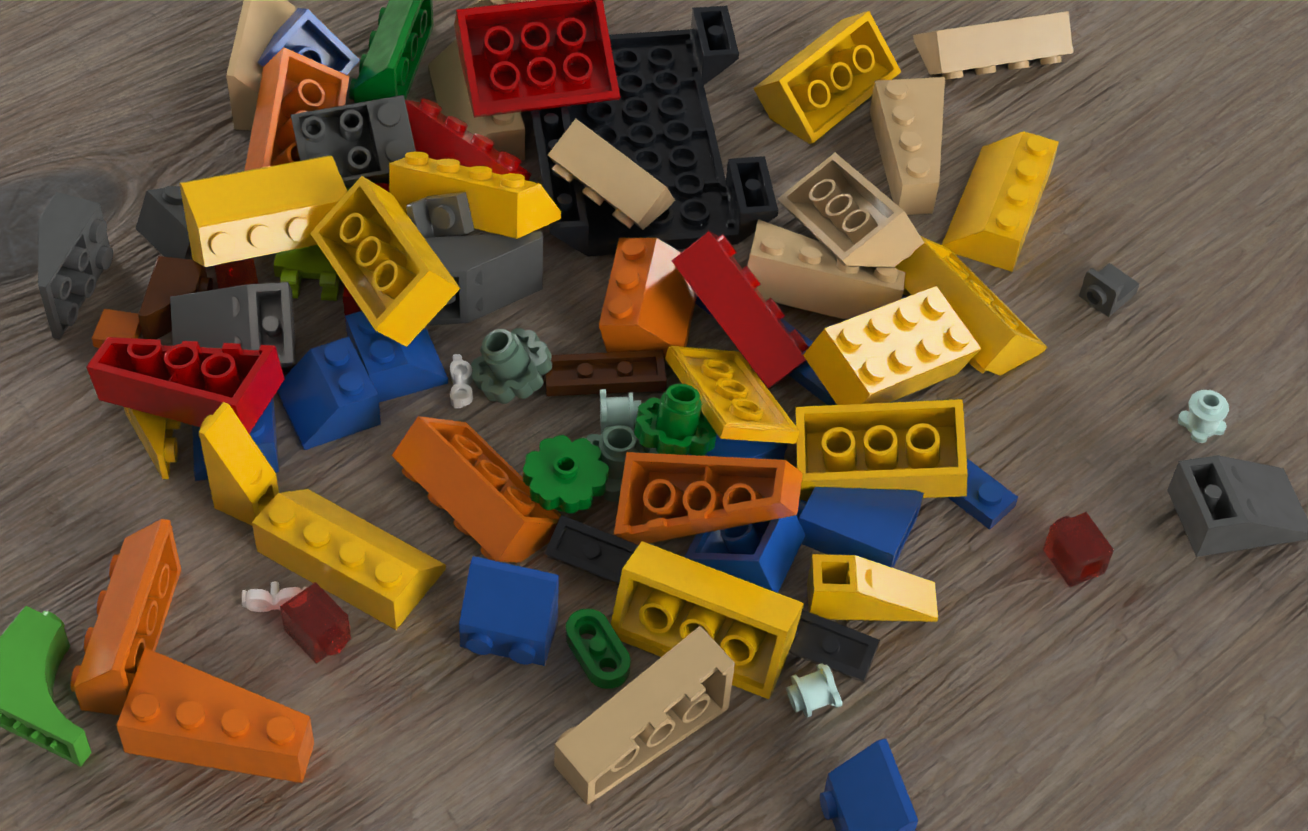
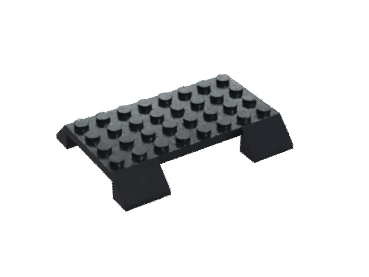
M727 5L692 8L691 29L609 35L620 93L619 100L531 111L542 186L561 211V219L549 224L550 234L588 257L615 255L619 238H658L677 250L687 249L710 231L718 237L723 234L731 245H738L755 232L758 219L768 223L778 216V207L765 156L728 159L726 178L723 170L704 85L739 59V51ZM575 118L664 184L675 199L672 205L644 230L636 224H633L629 229L612 216V213L616 210L605 201L600 206L582 193L586 186L575 178L569 183L552 170L555 163L548 154Z

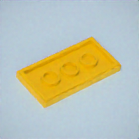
M668 346L665 360L682 384L692 386L699 392V399L702 402L701 411L720 439L796 444L800 431L739 351Z

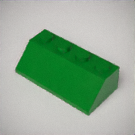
M389 0L386 8L382 7L380 9L377 31L372 30L369 38V51L367 54H362L360 59L358 78H353L350 84L349 98L354 100V104L404 95L405 100L407 99L434 28L432 0Z

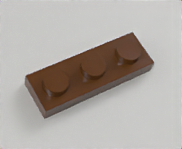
M663 350L552 355V369L545 374L546 397L600 394V389H606V394L666 391L667 384Z

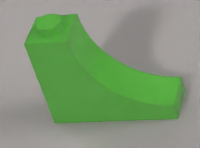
M25 606L0 636V727L81 767L92 753L85 731L68 720L59 711L53 698L54 681L58 667L70 648L64 629L65 625L59 617L49 611L40 613Z

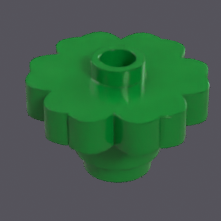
M673 384L667 388L661 399L649 398L645 403L639 405L634 435L639 439L640 444L646 448H656L658 454L705 456L707 452L713 450L717 433L701 411L702 402L699 399V392L694 387L686 384Z
M558 435L553 437V439L547 438L540 442L539 451H532L526 455L523 467V482L530 487V499L540 504L545 510L556 509L568 514L575 513L578 510L590 508L592 497L602 496L606 492L609 467L605 462L601 461V449L592 445L585 438H579L573 442L565 435Z

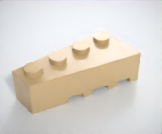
M945 77L880 80L874 83L870 116L892 200L907 215L933 214L940 182Z
M758 219L747 266L760 281L761 285L757 289L765 300L771 297L779 304L846 320L901 300L904 291L905 272L897 270L895 267L846 266L820 241Z
M699 626L579 725L566 730L555 743L554 766L587 805L728 710L735 662Z

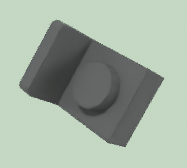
M466 192L427 196L406 206L407 215L424 238L463 235L474 231Z
M1109 263L1099 272L1093 268L1086 272L1079 297L1084 299L1090 306L1110 317L1137 293L1139 283Z

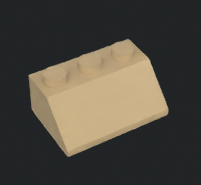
M576 118L548 154L555 163L552 168L555 173L569 183L575 178L586 186L582 193L599 206L605 201L616 210L612 213V216L629 229L633 224H636L644 230L675 201L664 184Z

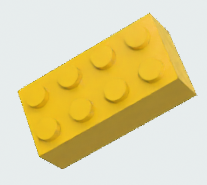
M363 176L356 181L310 233L374 330L406 347L460 289L393 194Z
M937 286L824 328L803 356L837 405L890 403L957 375L981 350V347Z
M963 399L796 407V427L800 431L796 441L797 469L803 473L800 501H808L815 487L917 490L924 493L923 498L967 496L968 473Z

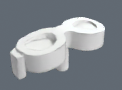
M453 354V361L450 364L453 383L450 391V401L454 408H462L473 401L472 388L469 386L473 381L472 367L467 361L462 360L460 354Z
M274 581L271 582L270 593L263 589L242 590V607L254 612H267L277 609L282 611L296 610L308 603L307 587L302 589L288 587L279 591V582Z

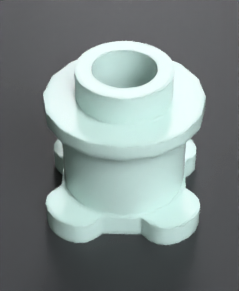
M600 389L601 436L606 426L624 425L629 426L634 431L641 400H633V392H629L628 397H606V389Z
M1200 390L1192 394L1188 402L1190 411H1181L1178 423L1188 429L1192 440L1197 443H1205L1208 437L1213 435H1223L1226 430V423L1223 420L1229 412V404L1221 394L1212 390Z
M820 663L816 665V672L800 678L796 674L791 676L792 685L786 687V691L795 712L802 710L808 718L812 716L813 710L830 704L835 706V708L843 705L832 672L827 664Z

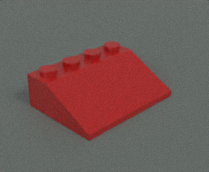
M533 0L456 9L454 27L460 62L474 118L620 99L603 0Z

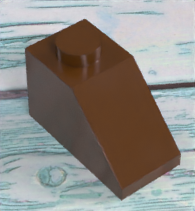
M157 257L138 314L144 339H158L172 331L171 296L213 290V280L207 277L206 267L191 259Z

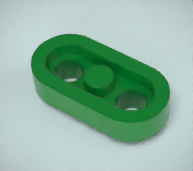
M589 608L580 609L571 614L566 622V642L588 679L597 687L604 689H613L621 686L630 674V655L606 616L595 609ZM591 634L594 637L591 639H584L581 637V635ZM604 667H611L615 671L604 672L601 669Z

